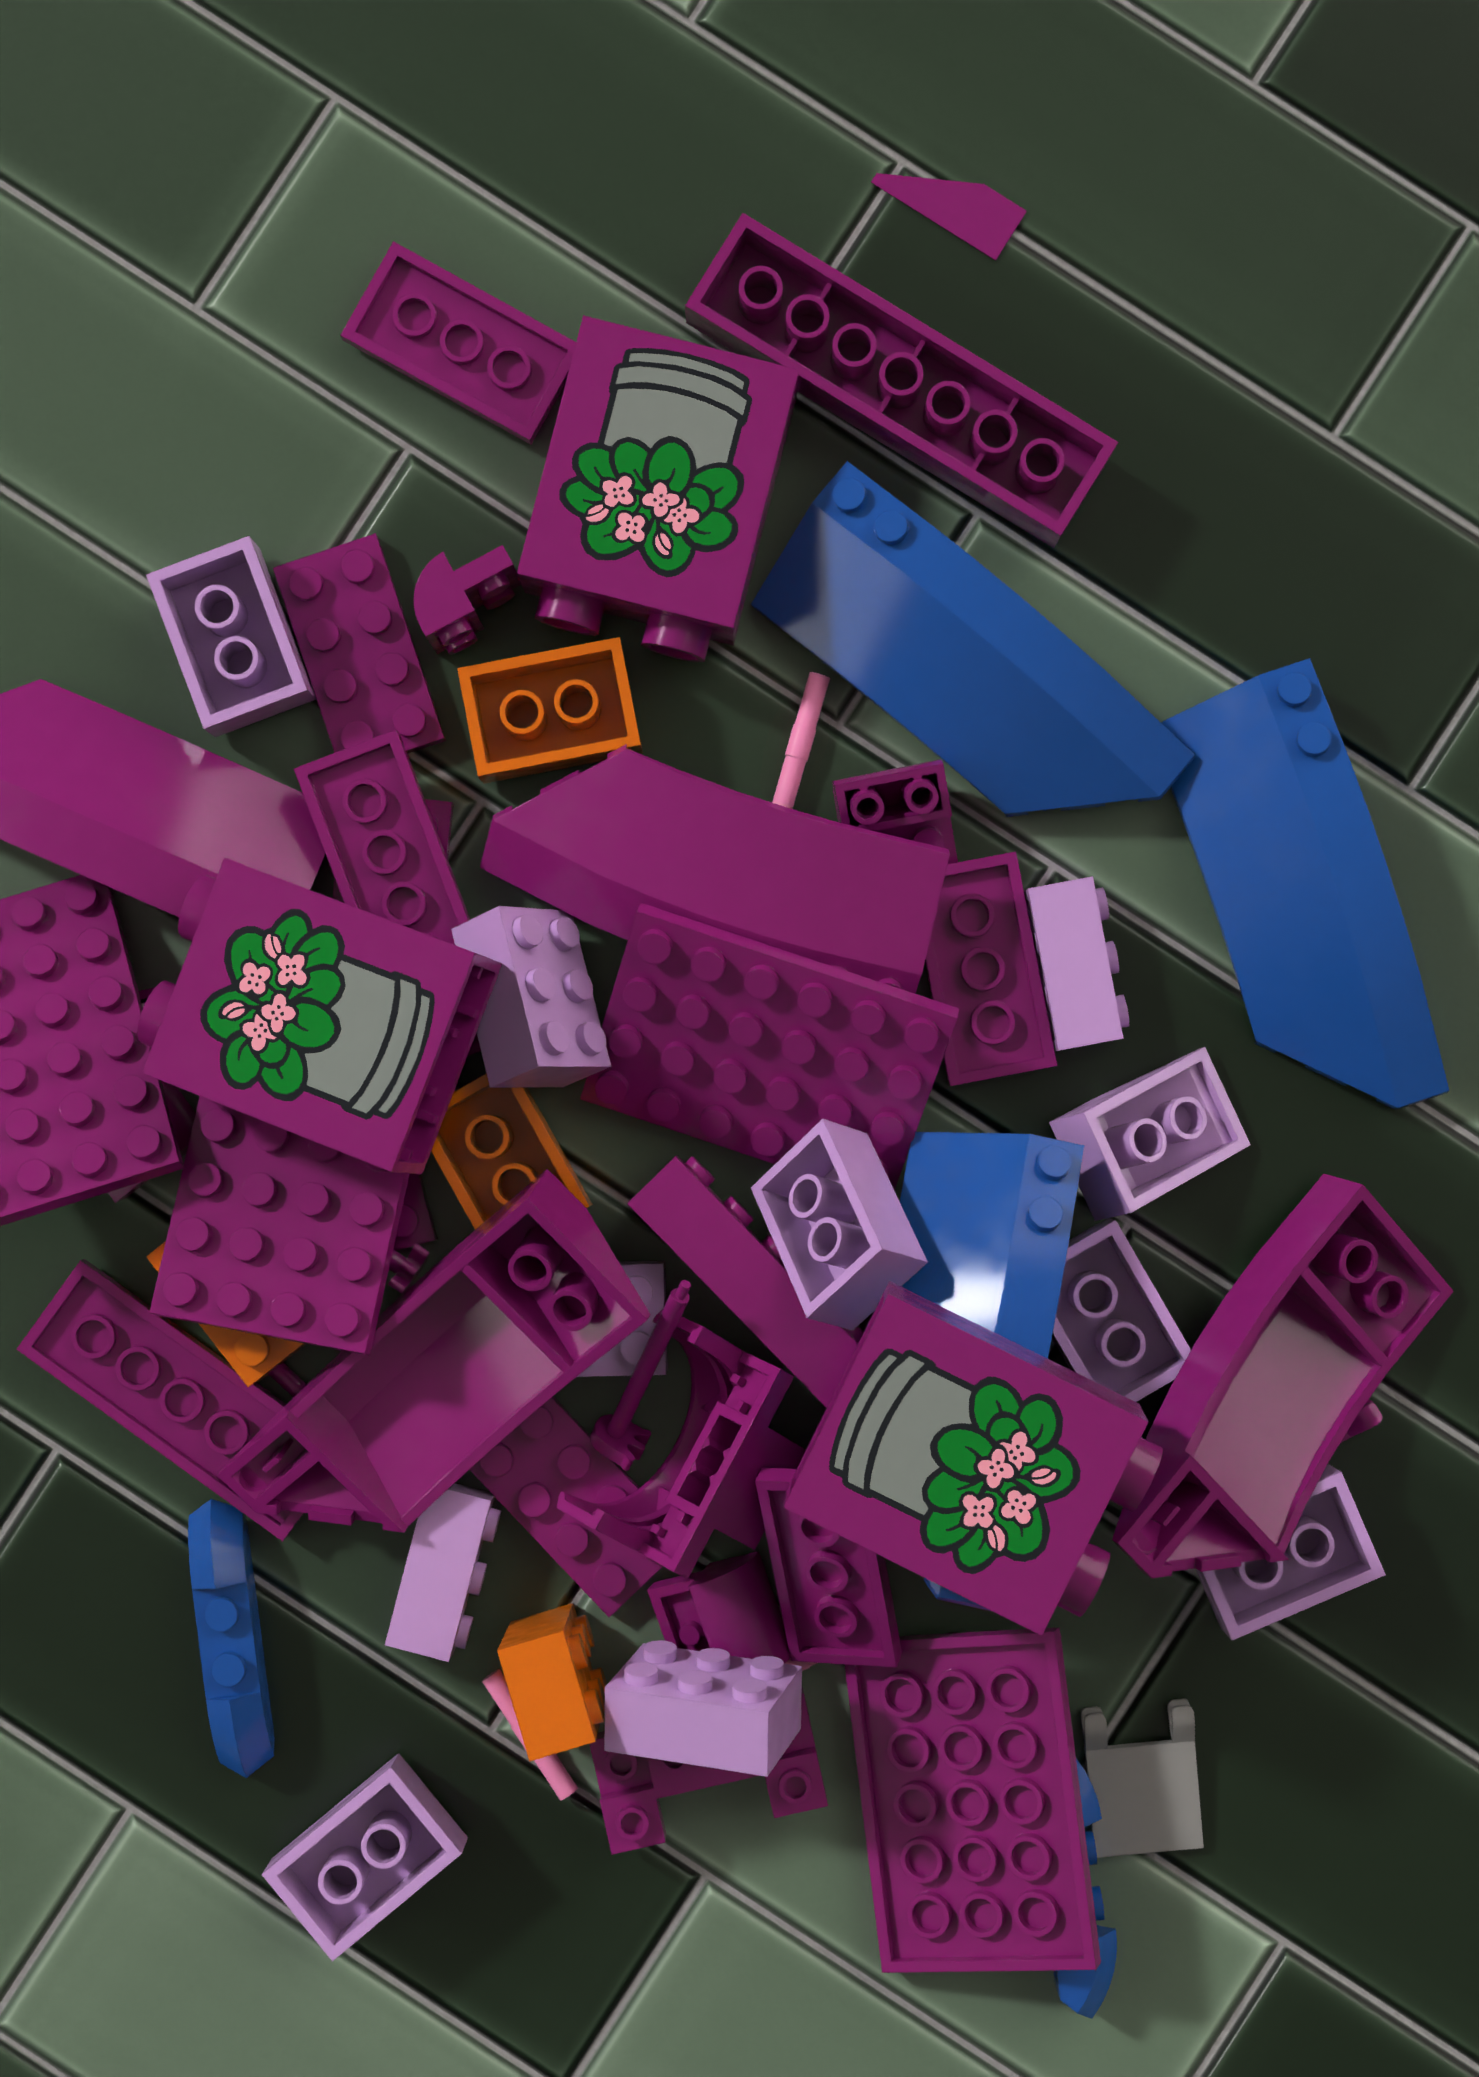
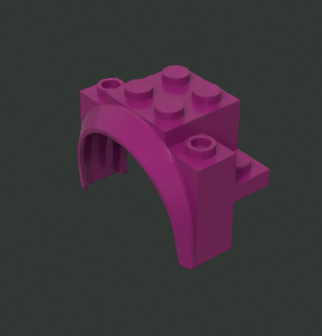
M662 1310L654 1317L653 1322L655 1324L657 1323ZM681 1316L672 1338L682 1346L689 1361L691 1396L684 1425L670 1454L657 1472L644 1485L620 1500L602 1504L591 1503L561 1491L558 1496L557 1509L688 1579L714 1528L754 1550L756 1549L765 1531L755 1483L761 1467L797 1469L806 1449L768 1427L794 1376L781 1368L742 1351L707 1328Z

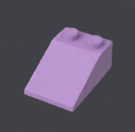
M1205 1047L1199 1048L1106 1092L1049 1122L1057 1140L1085 1145L1078 1185L1095 1221L1132 1213L1251 1145Z

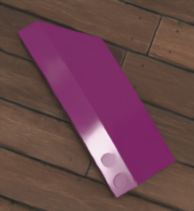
M42 679L0 694L1 840L177 917L180 915L183 902L194 882L202 875L216 878L224 857L306 889H311L326 853L302 792Z
M627 744L608 753L606 760L583 772L577 770L541 789L540 795L516 808L511 805L494 814L482 854L480 868L585 923L626 940L629 938L636 911L640 903H644L887 985L916 993L923 972L950 852L946 848L839 823L759 799L678 770L627 749Z
M546 1169L442 1258L378 1317L370 1356L341 1351L221 1468L217 1476L256 1513L277 1516L281 1510L308 1513V1520L350 1526L354 1520L382 1523L383 1530L405 1533L411 1523L491 1449L574 1378L645 1323L651 1314L587 1208Z
M1323 1174L1255 1255L1224 1297L1173 1381L1146 1437V1440L1163 1448L1160 1464L1147 1493L1135 1511L1131 1512L1122 1508L1112 1537V1541L1146 1576L1159 1578L1172 1576L1173 1571L1197 1569L1204 1572L1241 1567V1562L1262 1559L1268 1562L1289 1560L1284 1553L1303 1510L1329 1460L1353 1421L1389 1370L1454 1292L1363 1184L1328 1174ZM1328 1327L1330 1339L1322 1336L1318 1331Z

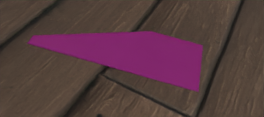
M876 173L871 181L877 187L995 261L1027 212L987 185L980 183Z

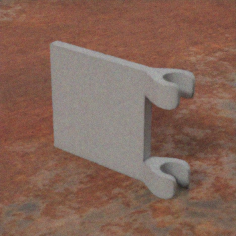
M1181 1698L1168 1701L1167 1712L1171 1740L1108 1745L1107 1722L1102 1709L1095 1706L1085 1707L1081 1710L1080 1717L1085 1749L1086 1772L1097 1795L1102 1816L1101 1820L1091 1824L1097 1858L1204 1848L1195 1748L1194 1711L1187 1699Z

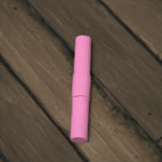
M809 672L772 803L793 809L830 678L825 675Z
M497 1669L485 1677L482 1683L525 1748L504 1674L500 1669ZM556 1754L534 1760L560 1801L578 1789V1786Z

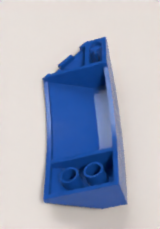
M848 461L811 503L751 603L755 610L830 667L928 747L1000 809L1006 817L1029 815L1028 812L1058 808L1061 811L1100 807L1105 806V803L1138 799V802L1160 800L1195 759V754L1062 631L971 555Z
M1308 658L1255 676L1162 721L1161 723L1195 754V759L1170 788L1223 934L1256 1040L1255 1044L1273 1053L1277 1051L1306 1065L1305 1068L1341 1085L1346 1086L1348 1084L1377 1098L1376 1101L1395 1110L1448 1093L1450 1090L1431 1014L1402 910L1368 807L1311 659Z
M916 1132L913 1141L910 1143L899 1202L928 1263L901 1287L1048 1359L1085 1145L1033 1134ZM926 1578L923 1579L938 1600L989 1610Z

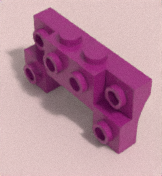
M803 1687L801 1696V1729L768 1777L765 1776L774 1818L828 1806ZM605 1731L598 1732L596 1742L589 1744L601 1794L600 1804L612 1855L666 1843L667 1834L659 1798L759 1776L604 1751Z

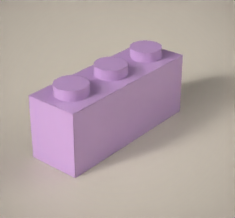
M1093 876L1028 888L1024 891L1054 1051L1124 1039L1122 1028L1129 1027V1014L1124 995L1115 996L1111 974L1119 973V961L1114 942H1105L1101 921L1109 919V908L1104 888L1095 889Z
M454 1483L418 1517L385 1646L446 1662L450 1661L455 1647L466 1648L473 1623L472 1616L464 1615L469 1594L479 1596L487 1569V1563L478 1561L483 1540L493 1543L501 1515V1510L492 1508L495 1497L491 1492Z

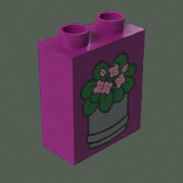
M583 315L517 570V575L524 592L540 597L535 619L558 629L592 636L599 634L604 613L645 623L646 627L641 646L668 657L691 662L705 661L710 640L734 646L797 400L799 369Z
M224 857L217 877L214 878L209 875L199 877L188 891L179 915L178 932L181 938L192 943L176 984L167 980L160 982L149 995L141 1012L137 1031L138 1040L140 1043L151 1047L142 1073L387 1171L423 1174L503 963Z
M889 1281L790 1481L783 1508L1042 1636L1057 1606L1079 1617L1090 1606L1106 1573L1110 1561V1552L1089 1543L1109 1501L1131 1512L1135 1511L1156 1474L1162 1458L1163 1448L1141 1438L1148 1420L1139 1403Z

